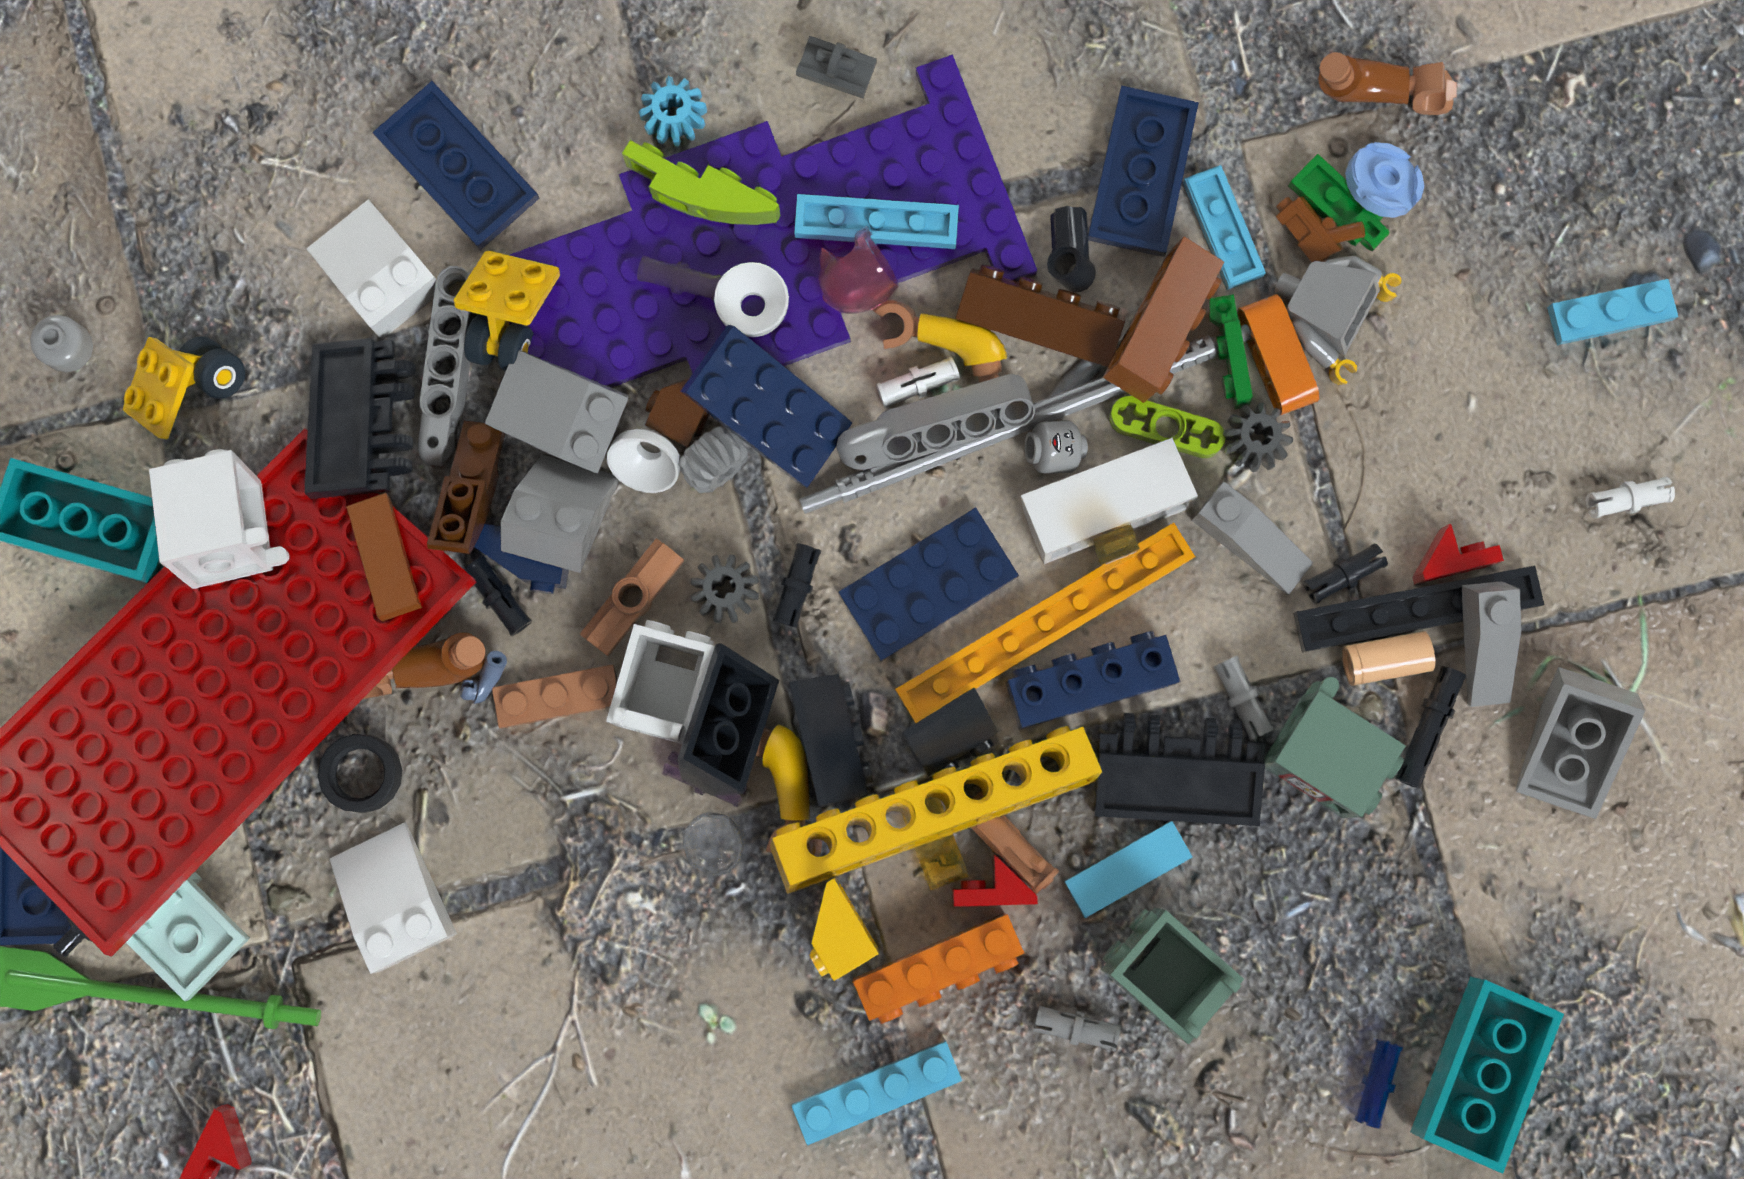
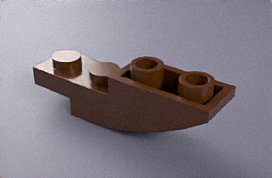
M464 420L450 475L444 477L427 541L428 549L470 554L484 527L499 478L497 466L505 438L504 432L483 422Z

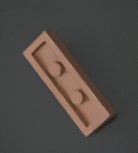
M612 664L493 687L492 691L499 728L503 729L610 708L617 685L615 666Z

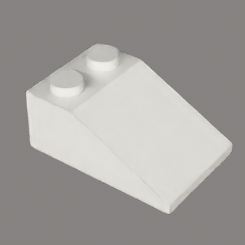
M369 199L306 248L344 297L382 340L434 299L436 278Z
M406 822L330 858L354 939L370 974L383 971L457 935Z

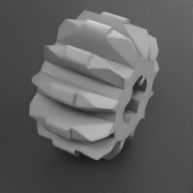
M716 427L709 433L705 432L701 438L695 440L694 444L685 450L684 455L679 460L678 465L684 475V479L698 493L713 492L717 487H722L728 480L733 479V476L741 471L743 465L747 462L749 456L747 454L748 450L743 445L744 442L726 427Z

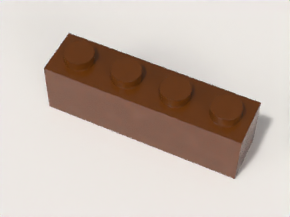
M982 264L980 270L972 268L955 319L1102 366H1109L1114 357L1126 316L1119 314V307L1102 301H1097L1096 306L1080 302L1081 295L1064 289H1058L1057 294L1042 290L1043 283L1026 277H1020L1019 281L1016 282L1004 278L1003 270Z

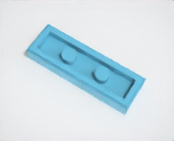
M1219 165L1184 178L1183 186L1211 254L1224 261L1219 273L1226 290L1264 277L1266 272L1222 166Z
M1169 821L1070 877L1064 883L1083 917L1087 918L1191 859L1193 856L1173 821Z

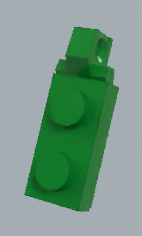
M1234 294L1210 298L1209 322L1217 326L1221 334L1223 333V336L1216 337L1218 359L1219 361L1226 360L1228 375H1222L1225 399L1232 398L1234 410L1240 409L1244 405L1249 406L1251 404L1253 394Z

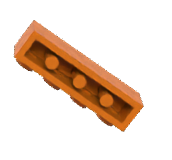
M1002 913L853 978V983L869 1021L878 1018L880 1024H883L903 1015L901 1007L917 1001L918 1006L922 1007L942 998L940 990L955 984L957 990H961L979 982L978 974L994 968L997 974L1018 965L1016 957L1025 953L1008 914Z

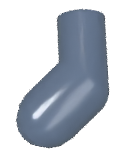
M499 651L490 652L486 657L477 681L468 678L462 682L460 697L463 700H473V704L485 701L492 688L495 687L502 676L507 664L506 656Z

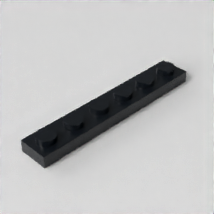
M1536 566L1296 611L1293 615L1301 651L1304 653L1463 622L1462 585L1502 581L1520 589L1521 610L1541 607L1544 605Z

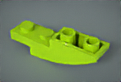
M630 140L622 152L626 167L652 180L649 185L652 198L672 209L691 216L730 224L759 225L777 223L781 216L779 204L776 203L777 199L773 194L761 187H756L755 190L741 183L742 179L736 173L727 168L721 167L720 170H717L708 165L702 177L698 178L699 173L683 162H678L675 165L663 158L664 154L649 143L644 142L640 146Z

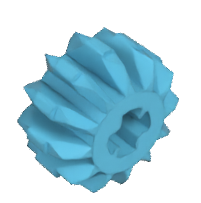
M668 75L666 78L667 86L661 87L653 81L651 88L654 94L642 95L641 100L646 107L639 110L641 120L646 121L644 128L648 135L657 133V141L660 144H664L669 137H672L674 146L678 147L681 143L680 136L685 135L687 139L694 141L695 133L693 128L704 129L705 121L701 116L707 113L706 103L700 101L702 93L699 88L689 90L690 84L685 78L675 86L673 78ZM678 107L676 110L677 115L669 116L670 108Z

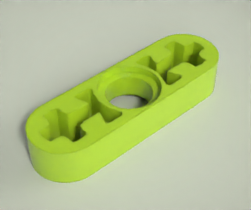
M1125 396L1118 399L1109 414L1110 424L1117 433L1152 444L1170 439L1162 437L1156 430L1158 419L1170 417L1178 425L1177 434L1171 437L1178 452L1198 458L1213 457L1225 443L1224 429L1218 422L1148 400L1143 403L1133 396ZM1130 406L1134 408L1133 415L1143 419L1146 418L1148 411L1153 412L1154 415L1148 423V432L1141 430L1145 422L1133 420L1130 425L1123 424V416L1119 415L1118 411L1124 412L1126 407ZM1186 423H1190L1193 425L1189 430L1190 433L1201 435L1207 429L1211 431L1210 438L1216 440V443H1210L1207 448H1202L1199 438L1189 436L1186 439V444L1180 442V439L1185 434Z

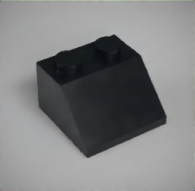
M972 688L904 730L901 737L926 777H929L949 767L959 768L960 766L956 759L969 751L973 758L994 746L991 738L998 734V731L976 689Z

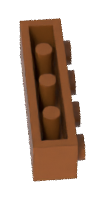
M1185 236L1171 248L1165 256L1103 378L1143 403L1155 393L1163 394L1174 376L1170 372L1173 363L1180 361L1190 345V342L1186 340L1189 331H1194L1206 313V310L1201 308L1205 299L1209 300L1221 284L1222 279L1217 276L1224 261Z

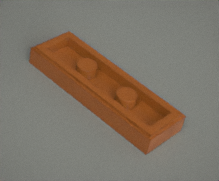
M383 493L347 506L377 617L381 621H385L422 608L390 497L387 493Z

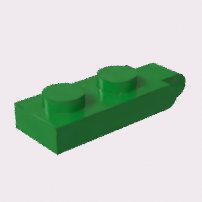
M1319 154L1288 184V187L1299 197L1303 196L1314 211L1323 219L1331 217L1337 226L1362 221L1365 228V237L1347 241L1353 246L1360 242L1369 251H1374L1390 234L1389 230L1380 222L1383 217L1363 208L1352 196L1347 187L1346 179Z

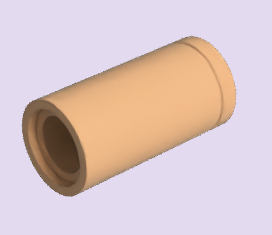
M1426 631L1346 645L1342 648L1343 667L1346 678L1351 686L1431 672L1435 669L1434 648Z

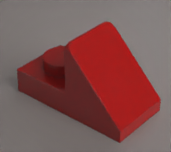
M1448 524L1437 532L1412 576L1414 585L1496 565L1504 561L1500 545L1486 548L1484 541L1460 547V554L1451 524Z
M992 855L993 888H986V880H962L961 889H952V905L954 907L1038 904V896L996 855Z
M225 1104L213 1110L179 1179H215L221 1167V1164L216 1162L217 1160L238 1170L251 1165V1156L233 1106Z

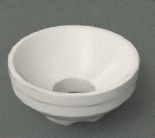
M749 262L731 268L722 276L715 290L714 302L717 314L725 326L733 325L747 337H758L772 332L780 325L788 309L789 296L783 278L774 269L761 263ZM749 295L760 296L765 302L763 312L757 316L744 314L741 310V303L744 298Z
M634 429L620 433L612 442L607 452V463L612 474L620 482L634 490L646 493L663 492L670 489L678 479L680 455L667 437L655 430ZM640 442L653 444L661 452H648L641 446Z

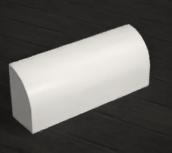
M1173 438L1025 493L1021 495V502L1036 547L1043 563L1046 564L1193 508L1198 495Z

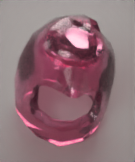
M867 225L855 233V246L845 257H838L824 248H821L819 255L821 270L818 280L823 293V300L835 310L845 314H859L872 310L887 301L899 287L898 280L891 266L870 237L873 234Z

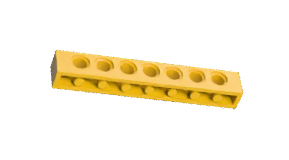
M1064 726L1049 732L1046 735L1047 740L1035 744L1030 739L1024 740L1011 746L1008 749L1010 752L996 758L993 753L985 754L970 762L971 767L957 771L955 767H949L932 775L933 780L918 785L916 780L896 787L894 789L895 794L880 799L878 794L871 795L855 803L856 808L840 813L839 808L831 809L816 816L817 822L801 827L800 823L797 822L776 831L777 836L771 840L770 849L787 894L1095 782L1102 773V770L1084 728L1080 727L1070 731L1069 726ZM1046 756L1053 758L1059 766V771L1049 772L1045 770L1041 765L1040 758ZM1005 770L1015 771L1021 778V785L1011 786L1007 784L1002 777V772ZM964 785H978L983 791L984 798L980 800L969 798L964 792ZM930 797L940 799L945 805V812L941 814L930 812L925 805V800ZM891 811L902 813L907 820V825L903 828L892 827L886 820V814ZM852 825L862 826L868 833V839L864 842H854L848 837L846 829ZM813 839H820L828 845L829 853L822 857L814 856L808 851L806 844Z

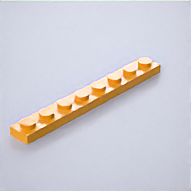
M1175 523L1136 545V553L1112 563L1103 564L896 688L897 695L914 723L916 724L972 688L977 689L1194 559L1195 555Z

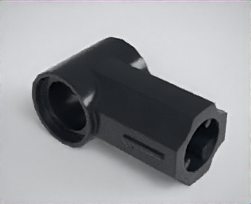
M1064 206L1056 208L1055 212L1050 215L1052 252L1047 261L1048 272L1068 290L1082 292L1092 285L1096 276L1095 266L1089 259L1087 212L1082 207ZM1076 264L1074 269L1068 273L1070 267Z

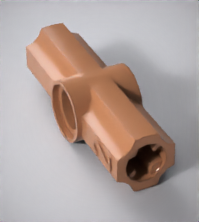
M656 538L626 577L615 584L610 597L582 630L580 635L609 657L640 616L645 615L650 610L652 601L683 564L684 559ZM632 587L641 589L643 597L640 604L632 608L625 607L622 602L624 592Z

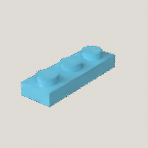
M1669 279L1552 303L1547 307L1557 345L1665 323L1679 317Z

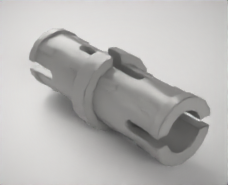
M1238 655L1214 666L1230 697V700L1227 701L1230 709L1235 707L1249 740L1272 731L1274 728L1271 726L1257 698L1260 693L1257 687L1252 688L1240 664Z
M1039 1005L1033 1032L1070 1040L1069 1044L1076 1046L1080 1042L1115 1052L1119 1041L1121 1025L1084 1017L1085 1013L1076 1011V1014Z

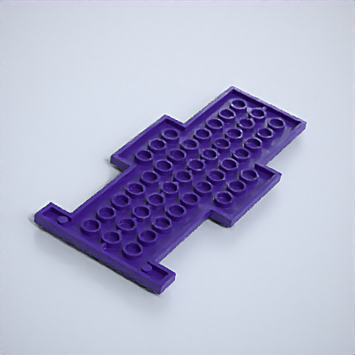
M953 54L916 67V76L925 96L926 105L781 157L770 125L766 121L664 158L675 165L678 162L689 165L699 173L698 178L702 177L708 165L717 170L724 167L736 173L742 179L741 183L753 190L756 187H761L769 191L776 197V203L779 204L781 216L777 223L759 225L730 224L691 216L654 200L649 189L652 180L634 170L619 174L632 211L510 254V256L556 266L560 271V277L531 324L527 325L531 328L534 335L528 347V353L610 388L688 360L693 374L726 328L717 314L714 302L718 282L731 268L749 262L761 263L771 267L783 278L787 286L789 296L788 309L780 325L772 332L763 336L748 337L783 366L851 342L838 305L980 253H986L992 267L1004 271V278L1017 282L1020 277L1028 278L1036 275L1037 267ZM797 194L959 205L956 248L795 238ZM749 295L741 303V310L748 316L760 315L765 308L764 300L757 295Z

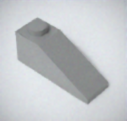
M1225 482L1213 492L1191 520L1286 595L1290 594L1313 564L1258 507Z
M1502 581L1462 585L1467 704L1470 707L1510 703L1522 630L1520 589Z

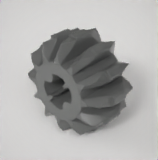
M1259 403L1254 412L1251 407L1244 405L1240 408V416L1232 414L1227 421L1232 428L1226 429L1223 432V436L1226 440L1233 441V443L1225 448V453L1233 454L1238 452L1240 456L1235 460L1236 466L1240 467L1246 460H1249L1251 472H1257L1261 463L1267 470H1271L1275 467V459L1283 461L1288 456L1287 451L1283 447L1292 444L1293 437L1282 432L1287 430L1291 424L1288 420L1280 423L1275 420L1280 415V409L1275 408L1267 415L1265 403ZM1253 432L1256 435L1263 434L1265 440L1262 443L1259 440L1252 441L1250 435Z
M730 554L728 556L726 566H722L718 555L712 556L714 569L710 571L703 563L698 566L705 579L691 578L690 583L692 586L703 589L692 594L691 600L694 603L706 601L699 610L702 616L708 615L715 608V623L720 624L722 622L724 611H728L731 622L736 623L738 622V616L735 609L740 607L747 615L752 612L751 607L744 602L745 598L749 600L759 599L758 592L746 589L759 583L756 575L744 577L750 569L748 562L742 563L735 570V555ZM725 580H731L732 588L736 587L734 593H727L725 599L719 598V592L717 590L714 591L716 585L722 586Z

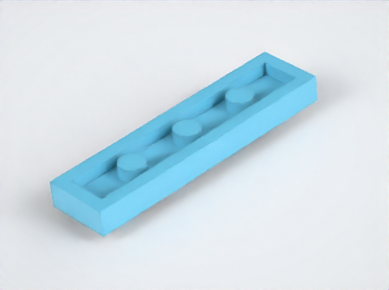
M797 194L795 238L955 249L959 205Z
M944 1040L792 1104V1109L807 1145H810L959 1083L962 1079L948 1044Z

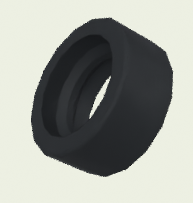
M352 734L339 738L326 749L319 762L317 777L321 792L331 804L343 811L367 813L381 809L394 798L401 786L403 770L399 756L390 744L375 736ZM357 749H365L375 753L382 761L384 767V779L381 786L372 795L364 798H355L344 793L338 785L336 777L337 766L341 759L349 752Z

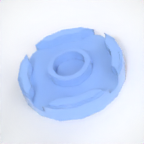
M1374 142L1367 144L1365 148H1360L1348 162L1345 175L1348 189L1363 208L1381 217L1395 218L1407 214L1421 199L1424 190L1422 172L1418 165L1414 168L1412 163L1408 161L1410 156L1404 150L1390 143Z

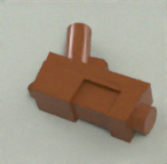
M1303 196L1298 197L1293 202L1287 197L1276 206L1280 213L1275 217L1282 225L1287 226L1298 240V246L1311 262H1326L1329 260V257L1344 250L1341 242L1365 237V228L1362 221L1343 226H1337L1331 217H1327L1322 221Z

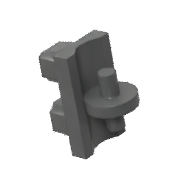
M809 36L804 54L796 70V76L864 99L877 64V58L846 48L845 44L839 42L833 44Z

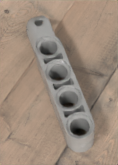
M449 266L443 269L436 280L420 394L422 416L418 438V452L423 463L434 466L446 464L455 451L458 423L464 414L471 363L465 357L464 341L471 321L477 316V313L456 309L453 301L456 296L449 295L453 284L465 282L470 275L464 268L458 266ZM453 320L461 321V328L456 334L444 335L445 326ZM447 359L456 360L455 369L447 375L439 374V367L443 361ZM442 398L451 399V405L447 412L439 415L434 414L433 408L438 400Z
M1008 374L887 410L875 421L844 431L838 437L837 451L844 464L859 470L870 469L890 462H904L1022 427L1033 419L1035 406L1024 378L1019 375ZM856 456H866L862 462L855 460Z

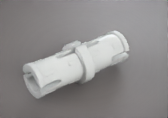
M949 356L947 359L918 369L917 366L909 368V373L881 384L878 383L876 388L884 408H887L890 405L916 395L919 398L928 396L927 391L953 381H959L960 376L952 356Z
M1668 477L1638 484L1629 481L1622 483L1619 488L1589 493L1586 496L1587 508L1596 506V509L1589 511L1590 516L1594 519L1623 511L1633 514L1639 512L1642 507L1672 502L1675 497L1674 487L1664 489V486L1672 484Z

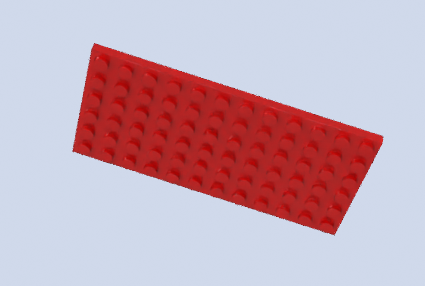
M305 428L257 475L262 484L270 548L280 546L288 551L289 560L285 564L274 566L272 571L196 589L189 587L164 566L0 728V847L105 955L110 957L135 934L476 583L473 577L444 551L428 549V537L393 507L422 608L381 621L377 617L347 510L349 505L380 494L368 493L310 499L304 493L308 430Z

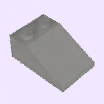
M519 350L515 363L509 364L485 424L562 460L598 474L629 395Z
M541 455L514 490L501 519V551L581 573L619 480L613 474L598 471L597 474L570 462Z
M1558 667L1543 700L1517 782L1516 792L1596 819L1645 713V708L1638 693Z

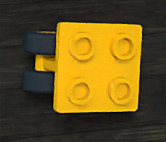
M493 251L484 252L453 300L456 309L481 314L471 321L466 332L464 353L469 362L488 365L497 356L500 368L506 371L509 364L515 363L519 350L528 353V347L534 335L531 328L527 325L531 324L560 277L559 268Z
M148 337L144 348L138 355L137 369L131 386L125 392L123 411L156 437L167 440L187 387L196 383L201 391L212 398H228L235 394L244 382V364L236 355L222 349L220 344L208 337L192 338L184 343L179 351L172 350L156 338Z

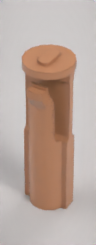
M980 791L973 800L984 798L983 793ZM1005 815L971 827L996 854H999L1016 871L1035 894L1042 888L1045 889L1059 872L1020 834V831Z

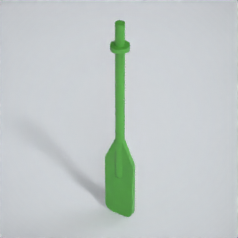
M0 946V1007L39 1011L90 996L263 1019L264 1027L268 1029H276L280 1021L318 1026L321 1019L320 1009L283 1005V997L280 995H271L267 1002L196 993L190 1000L184 1001L174 990L92 980L50 952Z

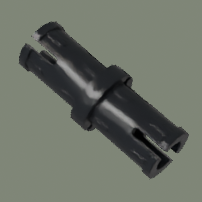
M801 543L796 544L788 575L783 577L781 585L784 587L775 616L772 619L773 621L794 628L798 627L807 594H811L814 587L810 584L822 550L814 549V547Z
M1374 543L1347 560L1340 558L1334 561V567L1311 579L1305 580L1303 585L1306 591L1314 590L1322 585V588L1309 594V598L1312 602L1318 604L1321 600L1345 587L1348 590L1358 585V580L1381 568L1387 567L1386 556L1378 557L1369 562L1371 558L1383 553L1382 549Z
M482 556L470 563L464 570L476 581L474 586L484 598L482 604L486 609L491 608L509 631L510 636L513 637L528 627L532 619L527 616L512 596L513 589L509 583L503 584L486 561L487 559Z

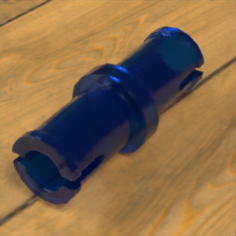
M1376 1039V1047L1368 1074H1363L1361 1083L1365 1084L1357 1115L1354 1119L1361 1124L1366 1122L1367 1126L1381 1129V1122L1389 1093L1395 1092L1396 1084L1393 1083L1403 1046L1396 1043L1393 1045L1390 1041Z

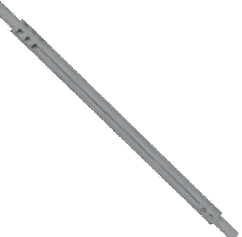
M1247 324L1242 325L1243 342L1251 339V331ZM1209 335L1190 341L1184 356L1179 362L1173 363L1170 372L1174 374L1217 357V336L1211 338ZM1103 376L1035 402V415L1033 419L1022 427L908 461L890 462L835 480L836 485L799 499L804 513L807 514L840 500L846 503L1029 431L1039 422L1057 420L1126 392L1104 379Z

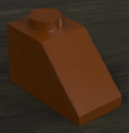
M689 378L672 383L660 391L655 390L645 409L646 412L650 413L645 426L686 447L691 446L695 440L700 438L710 414L680 392Z

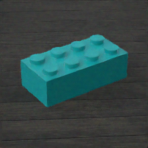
M10 458L0 487V542L146 584L164 567L159 560L152 497Z
M1470 976L1410 1133L1503 1174L1564 1013L1485 979Z

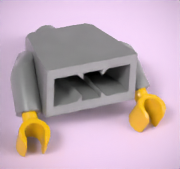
M1357 256L1330 259L1326 262L1314 261L1310 263L1302 279L1283 273L1275 287V295L1277 294L1281 298L1290 301L1287 306V312L1301 345L1324 368L1330 367L1329 378L1337 385L1348 383L1340 376L1339 369L1341 366L1346 367L1351 373L1357 372L1355 362L1348 359L1340 360L1338 358L1339 353L1346 355L1376 298L1380 301L1388 302L1397 297L1395 292L1387 289L1386 283L1392 287H1397L1402 283L1401 277L1398 274L1390 273L1382 276L1380 269Z

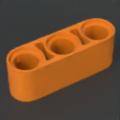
M1276 294L1238 308L1237 314L1240 325L1247 324L1251 331V339L1246 342L1273 408L1280 409V415L1318 402L1319 390L1280 296Z

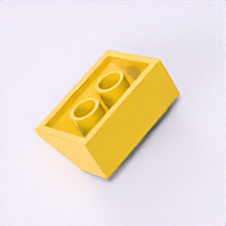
M837 877L832 878L826 883L811 943L814 949L809 954L820 975L823 977L829 973L833 981L879 954L878 946Z

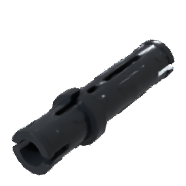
M1440 667L1437 680L1429 698H1424L1421 705L1424 708L1421 719L1405 754L1404 762L1395 777V780L1417 789L1422 787L1425 774L1448 719H1453L1456 711L1453 707L1466 679L1464 673L1450 667Z

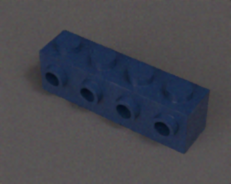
M1148 631L1130 637L1131 645L1116 649L1115 643L1110 642L1091 648L1092 656L1077 660L1075 653L1052 659L1053 667L1037 671L1035 664L1012 671L1014 678L1007 680L1005 684L1019 730L1180 683L1167 635L1155 637L1153 631Z

